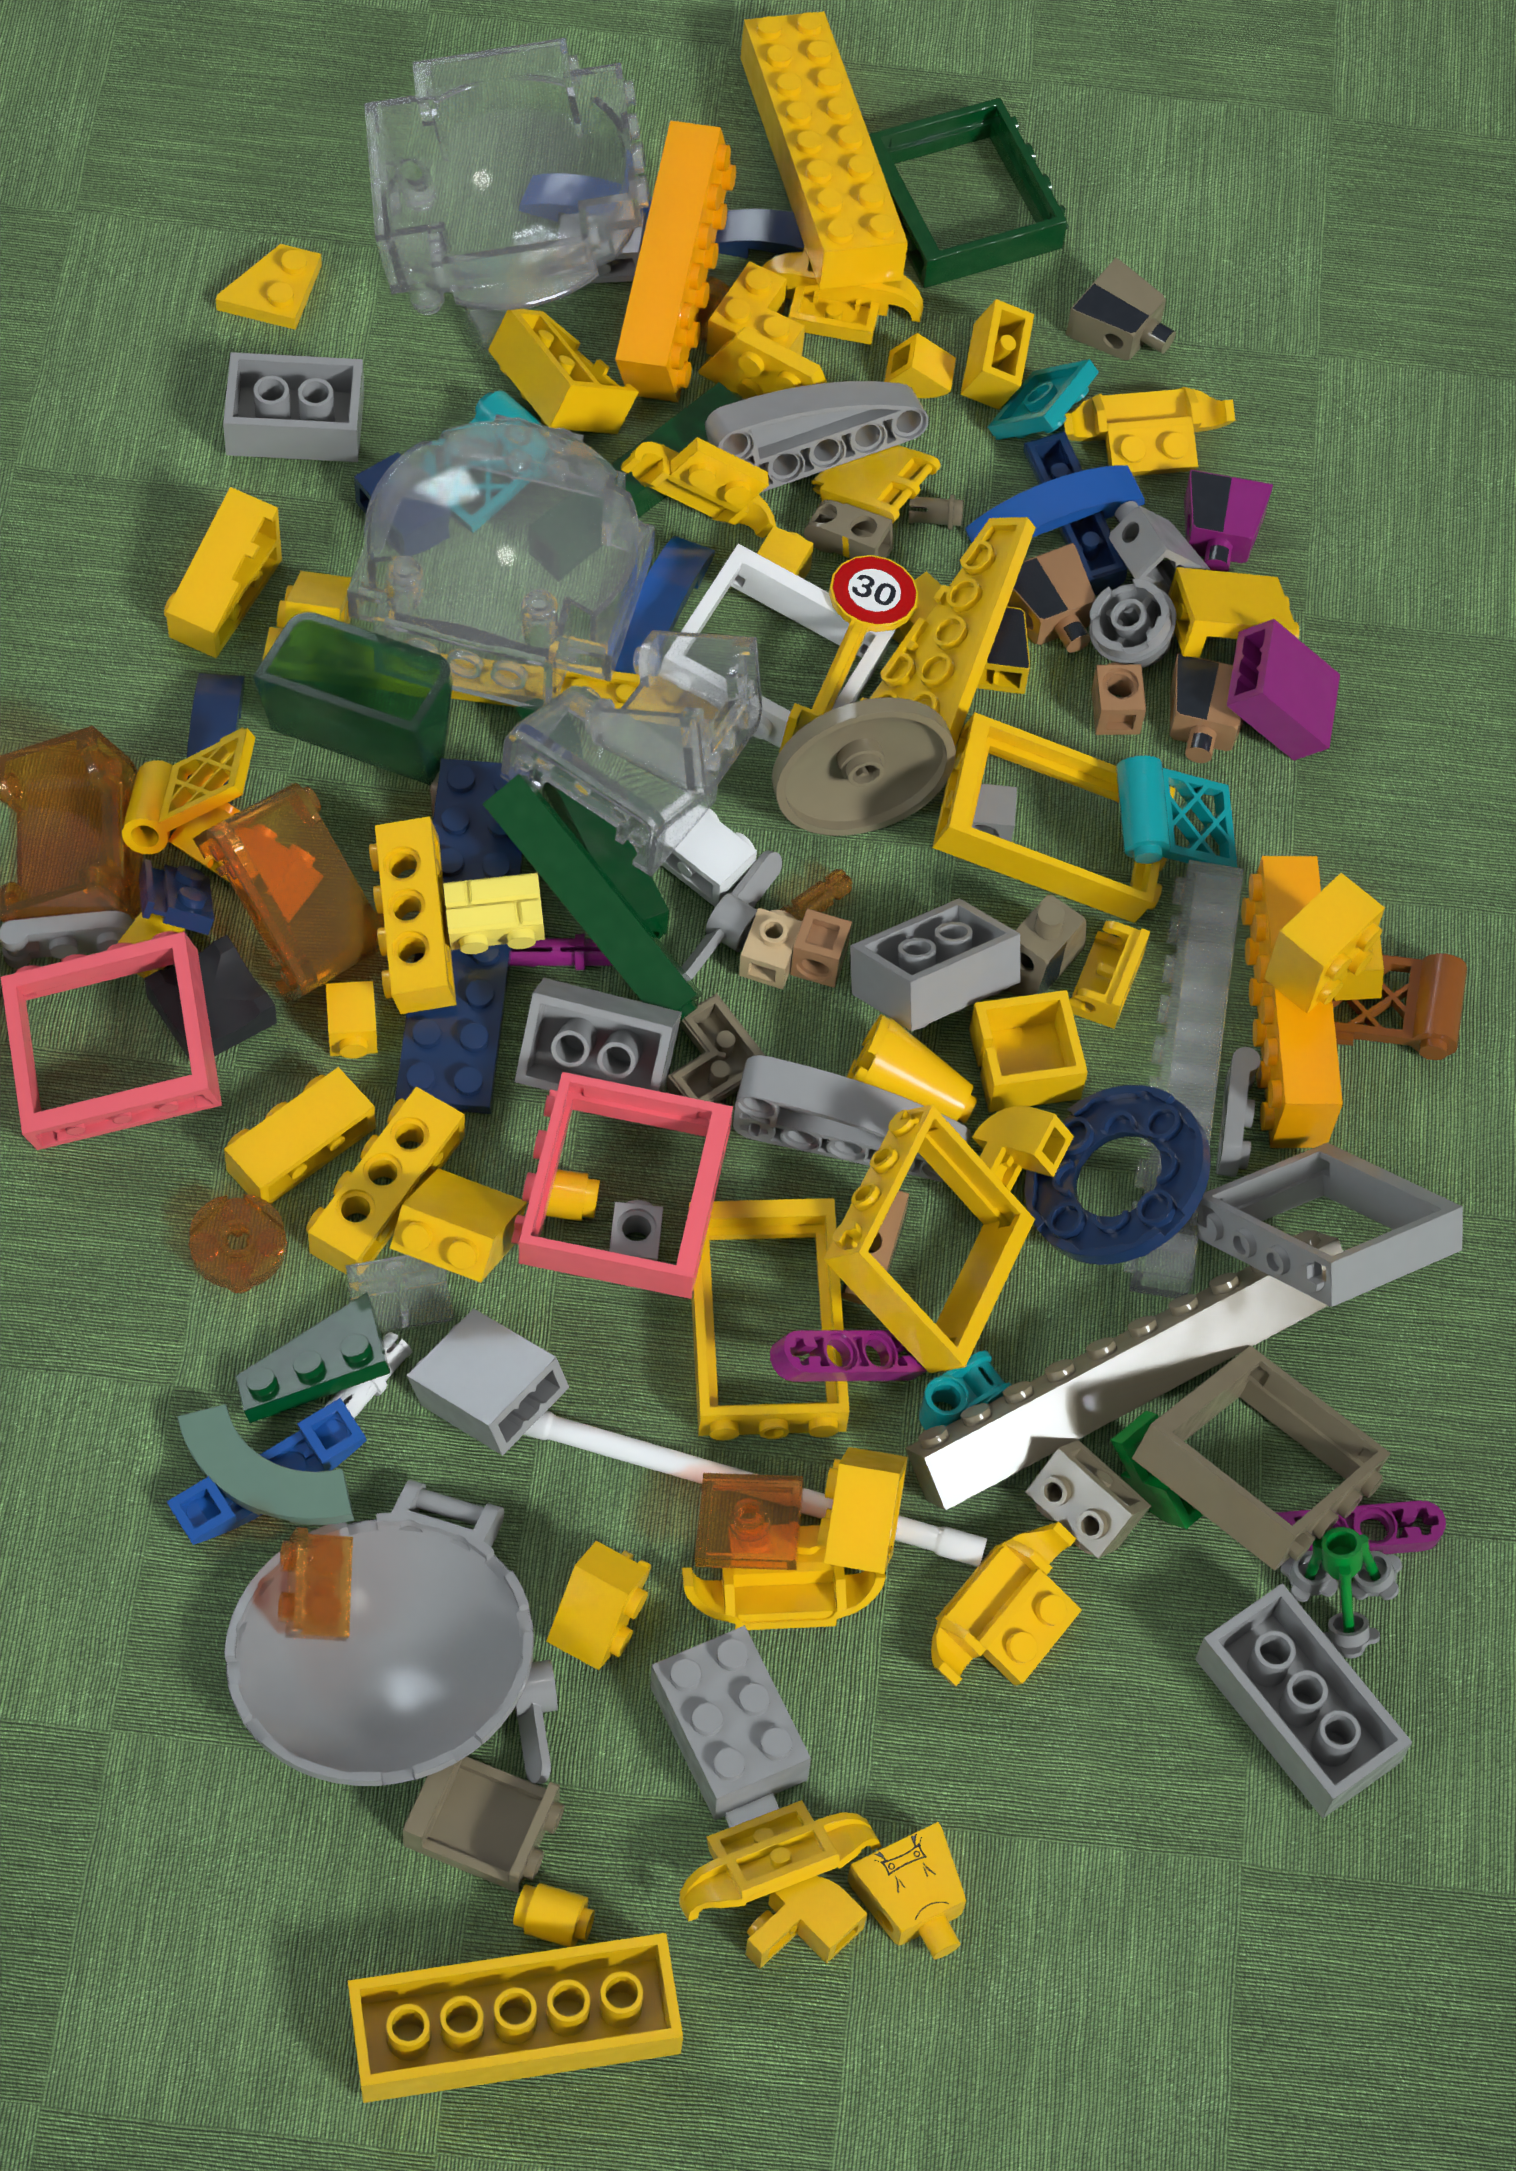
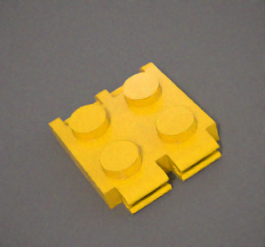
M896 445L819 472L812 481V484H816L813 490L821 495L822 501L832 500L842 504L846 503L892 519L893 524L900 515L898 510L908 499H914L919 494L920 484L929 474L934 475L940 469L941 463L932 455Z

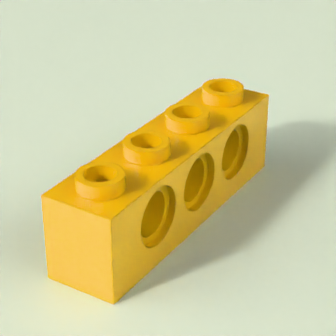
M431 817L375 825L376 843L369 844V854L373 871H379L380 885L373 886V895L377 913H383L385 927L377 929V936L381 955L388 957L389 970L381 972L386 999H394L400 1014L457 1005L444 897L440 843ZM405 870H415L409 877L398 878ZM420 911L415 918L402 920L407 913ZM413 954H424L419 961L406 963L407 959Z
M415 1087L406 1100L401 1098L396 1102L388 1116L386 1128L380 1136L374 1134L369 1138L361 1152L360 1158L362 1160L353 1172L347 1170L343 1173L334 1188L333 1199L326 1208L319 1207L313 1213L306 1227L310 1254L356 1281L361 1279L394 1234L402 1204L438 1168L441 1169L465 1137V1114L418 1087ZM407 1141H415L421 1144L414 1149H405L400 1146ZM380 1177H388L394 1180L388 1185L373 1183L375 1179ZM354 1213L367 1216L366 1219L360 1222H351L345 1219Z

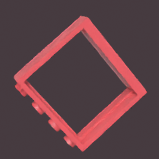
M167 931L155 935L152 940L135 944L117 943L108 947L107 951L91 955L73 954L64 957L59 963L42 967L37 965L24 966L19 968L14 974L1 977L22 1135L36 1150L222 1106L198 949L185 932ZM175 964L192 1075L41 1111L26 1001Z
M562 1072L558 1090L550 1089L549 1095L546 1098L544 1116L550 1117L547 1131L539 1130L537 1133L533 1158L540 1159L537 1172H528L522 1195V1201L529 1202L526 1215H517L515 1219L511 1244L519 1245L518 1263L692 1299L731 1130L733 1106ZM572 1110L706 1137L676 1265L540 1237Z

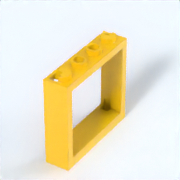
M933 1104L910 1110L904 1109L897 1112L889 1122V1130L879 1150L872 1156L870 1168L860 1187L852 1195L851 1205L842 1223L834 1231L833 1241L823 1260L929 1373L965 1368L1035 1218ZM917 1153L926 1160L983 1224L936 1324L869 1253V1249Z

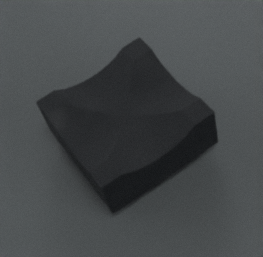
M228 935L213 941L198 954L214 1057L277 1023L274 1002L254 979ZM175 966L158 970L144 978L147 997L189 1058Z

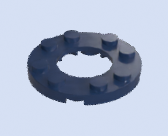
M1123 1085L1096 1092L1068 1108L1071 1114L1062 1123L1073 1134L1074 1138L1054 1177L1027 1170L1026 1205L1028 1212L1035 1218L1033 1224L1037 1230L1061 1254L1087 1264L1109 1265L1123 1263L1146 1256L1159 1248L1178 1233L1191 1218L1203 1198L1209 1180L1211 1167L1210 1147L1204 1129L1193 1113L1176 1100L1172 1094L1164 1090L1145 1085ZM1122 1137H1141L1153 1143L1160 1152L1161 1173L1160 1176H1157V1186L1154 1190L1147 1192L1141 1197L1135 1209L1130 1212L1123 1210L1122 1214L1109 1217L1097 1216L1083 1208L1078 1200L1077 1182L1081 1168L1094 1151L1105 1143Z

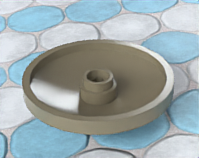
M890 697L861 700L840 706L817 717L793 735L784 745L775 761L772 770V787L779 808L784 816L794 825L804 830L833 836L871 832L907 818L925 806L940 792L954 768L956 759L955 745L945 720L934 709L925 704L910 699Z

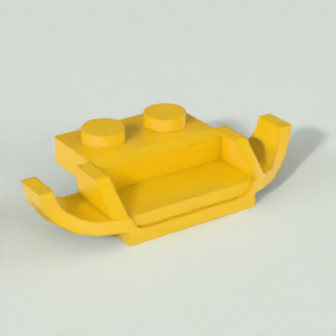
M805 246L803 252H791L775 256L762 266L787 278L786 298L793 299L788 318L805 325L804 333L871 345L878 315L887 316L889 304L907 310L911 315L912 321H921L924 308L923 299L914 283L904 274L903 280L819 290Z
M1181 387L1175 390L1115 395L1098 394L1083 401L1074 410L1066 413L1064 428L1068 439L1072 441L1105 440L1108 465H1128L1133 476L1196 470L1198 468L1194 433L1218 429L1230 425L1236 420L1233 399L1220 401L1202 391Z
M698 437L680 453L652 441L641 443L622 463L621 470L626 473L632 472L633 476L644 487H650L712 517L715 521L749 526L761 538L768 535L773 526H776L771 509L759 495L769 486L768 472Z
M1060 1522L1018 1534L999 1545H995L935 1618L938 1622L932 1637V1663L934 1668L952 1686H957L962 1680L960 1676L973 1658L981 1657V1655L993 1664L1014 1686L1023 1684L1082 1611L1047 1576L1052 1569L1049 1564L1076 1540Z
M820 1525L728 1529L730 1566H722V1580H703L693 1573L692 1567L682 1568L684 1591L693 1606L713 1619L734 1623L735 1629L745 1625L747 1630L836 1626L837 1619L857 1613L877 1597L883 1588L886 1575L885 1573L881 1574L870 1571L845 1575L844 1567L824 1564L826 1549L817 1547Z
M801 1800L707 1836L708 1849L714 1860L699 1867L686 1879L680 1891L679 1905L688 1922L697 1919L699 1912L703 1909L745 1906L747 1902L832 1869H840L858 1856L866 1846H870L872 1850L882 1846L867 1819L859 1814L842 1812L814 1821Z

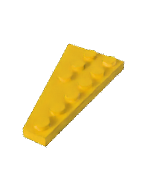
M1028 517L989 518L960 559L962 569L950 586L942 585L933 597L937 604L926 619L918 618L881 670L880 675L883 680L869 699L903 698L929 706L945 720L956 746L1036 528Z

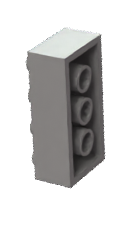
M1283 1583L1203 1638L1195 1660L1322 1819L1402 1762L1412 1741Z

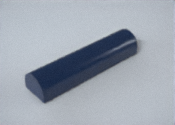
M1065 431L1024 443V454L1038 485L1061 476L1083 471ZM1101 511L1058 528L1065 545L1074 543L1094 595H1099L1108 587L1114 590L1125 581L1127 566L1109 539L1111 531Z

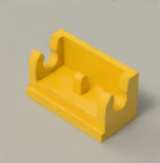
M1105 921L1102 928L1105 932L1098 931L1086 963L1070 998V1004L1074 1015L1115 1029L1143 959L1150 931L1143 928L1138 930L1115 921Z

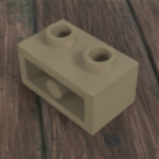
M1079 1440L1058 1448L1025 1491L1035 1501L1037 1510L1044 1517L1051 1521L1060 1522L1076 1538L1074 1544L1080 1550L1089 1555H1094L1098 1559L1117 1550L1151 1507L1146 1500Z

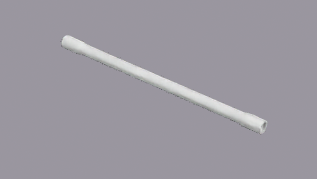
M546 1411L523 1434L540 1440H552L820 1519L825 1517L827 1508L832 1509L833 1499L825 1498L824 1493L562 1418L550 1411ZM900 1515L898 1517L896 1541L933 1551L938 1556L976 1567L980 1565L987 1538L950 1527H937Z

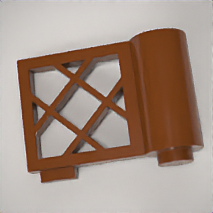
M1446 953L1431 954L1423 959L1382 955L1383 975L1390 971L1410 973L1408 984L1393 993L1383 982L1382 996L1385 999L1368 1010L1358 1000L1334 1001V998L1332 999L1333 1008L1346 1001L1359 1015L1348 1023L1335 1022L1337 1044L1353 1046L1354 1039L1408 1045L1412 1046L1426 1059L1442 1060L1455 1053L1458 1048L1468 968L1461 958ZM1407 996L1405 1006L1400 1000ZM1392 1006L1404 1019L1403 1030L1382 1027L1374 1017Z

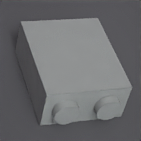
M474 1308L406 1375L421 1406L502 1456L569 1388L556 1356Z

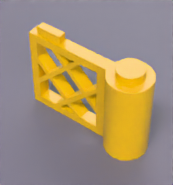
M242 727L220 738V742L174 765L165 761L153 760L139 767L122 829V839L125 844L133 851L141 854L158 853L166 847L171 830L242 796L256 738L248 728L244 729Z

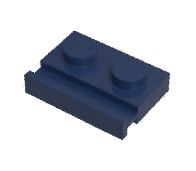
M144 859L139 873L142 917L149 919L151 913L162 916L163 923L209 935L214 921L210 877L190 866H179L177 868L165 864L163 870L152 868L151 860Z

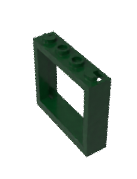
M1000 97L869 134L908 241L906 256L923 288L1063 249L1065 233L1069 229L1065 217L1066 208L1057 203L1047 174L1041 173L1036 164L1035 153L1031 144L1025 143L1019 133L1016 116H1010ZM990 137L1035 223L939 250L895 164Z

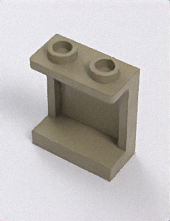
M466 1756L459 1762L427 1776L402 1830L403 1846L519 1893L525 1878L533 1881L541 1866L545 1851L538 1848L545 1832L554 1834L561 1821L565 1805L559 1802L560 1785L549 1782L546 1789Z

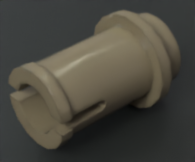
M953 494L950 495V499L916 496L914 499H910L909 506L911 508L928 509V511H909V523L948 525V530H952L953 526H962L964 500L955 499Z

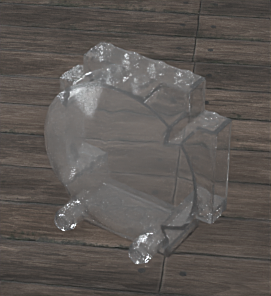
M566 38L412 62L415 95L364 103L376 243L391 293L408 292L412 307L424 315L435 314L441 309L445 301L444 293L446 292L453 293L457 305L482 310L525 309L558 300L579 290L599 276V267L615 260L627 245L636 227H643L642 220H645L643 208L649 207L651 199L647 175L639 176V174L645 173L646 158L643 141L634 142V140L641 139L637 113H629V107L637 105L633 79L624 80L621 63L580 69L578 55H569Z
M496 414L493 421L474 422L444 430L438 440L421 441L408 449L384 473L370 498L364 525L365 544L347 590L349 617L374 623L376 671L551 715L567 671L611 682L654 553L655 526L645 524L638 519L630 492L625 490L626 473L616 471L599 453L583 443L584 435L572 433L564 428L555 429L528 422L523 418H510Z

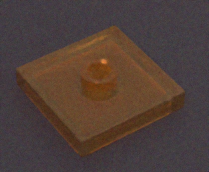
M703 1473L695 1547L696 1567L797 1570L804 1491L803 1476Z

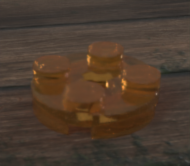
M243 1194L244 1198L228 1199L227 1195L217 1197L206 1203L196 1213L190 1225L188 1245L194 1267L210 1283L228 1288L234 1293H245L253 1286L259 1285L272 1277L282 1265L287 1252V1238L282 1217L270 1203L254 1195ZM232 1234L238 1238L246 1234L249 1236L246 1240L247 1247L241 1250H232L229 1248L227 1237Z

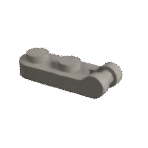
M100 911L7 921L0 927L3 957L8 966L21 968L29 964L33 958L54 957L63 959L73 954L107 951L108 947L118 943L132 925L133 920L130 915L124 912Z
M1241 1047L1234 1052L1225 1079L1216 1162L1217 1175L1236 1177L1238 1168L1247 1169L1251 1141L1243 1140L1244 1127L1251 1128L1255 1100L1247 1099L1248 1091L1253 1086L1255 1074L1261 1062L1258 1052L1250 1047Z

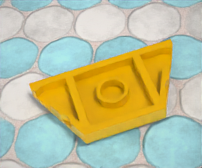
M746 326L732 340L727 341L714 356H710L698 372V374L715 383L720 382L728 390L741 395L743 399L789 388L827 383L820 365Z

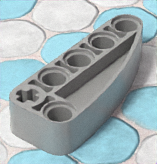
M843 381L779 390L719 407L708 416L705 422V430L710 444L768 472L769 486L762 491L764 492L911 441L921 436L926 430L929 417L913 389L906 384L880 381Z
M757 1055L749 1057L745 1063L735 1102L733 1127L738 1134L752 1140L870 1166V1160L879 1150L889 1130V1122L897 1112L904 1109L910 1110L923 1107V1105L838 1074L774 1057ZM943 1115L969 1145L971 1138L970 1130L961 1123ZM917 1153L907 1174L945 1182L926 1160Z

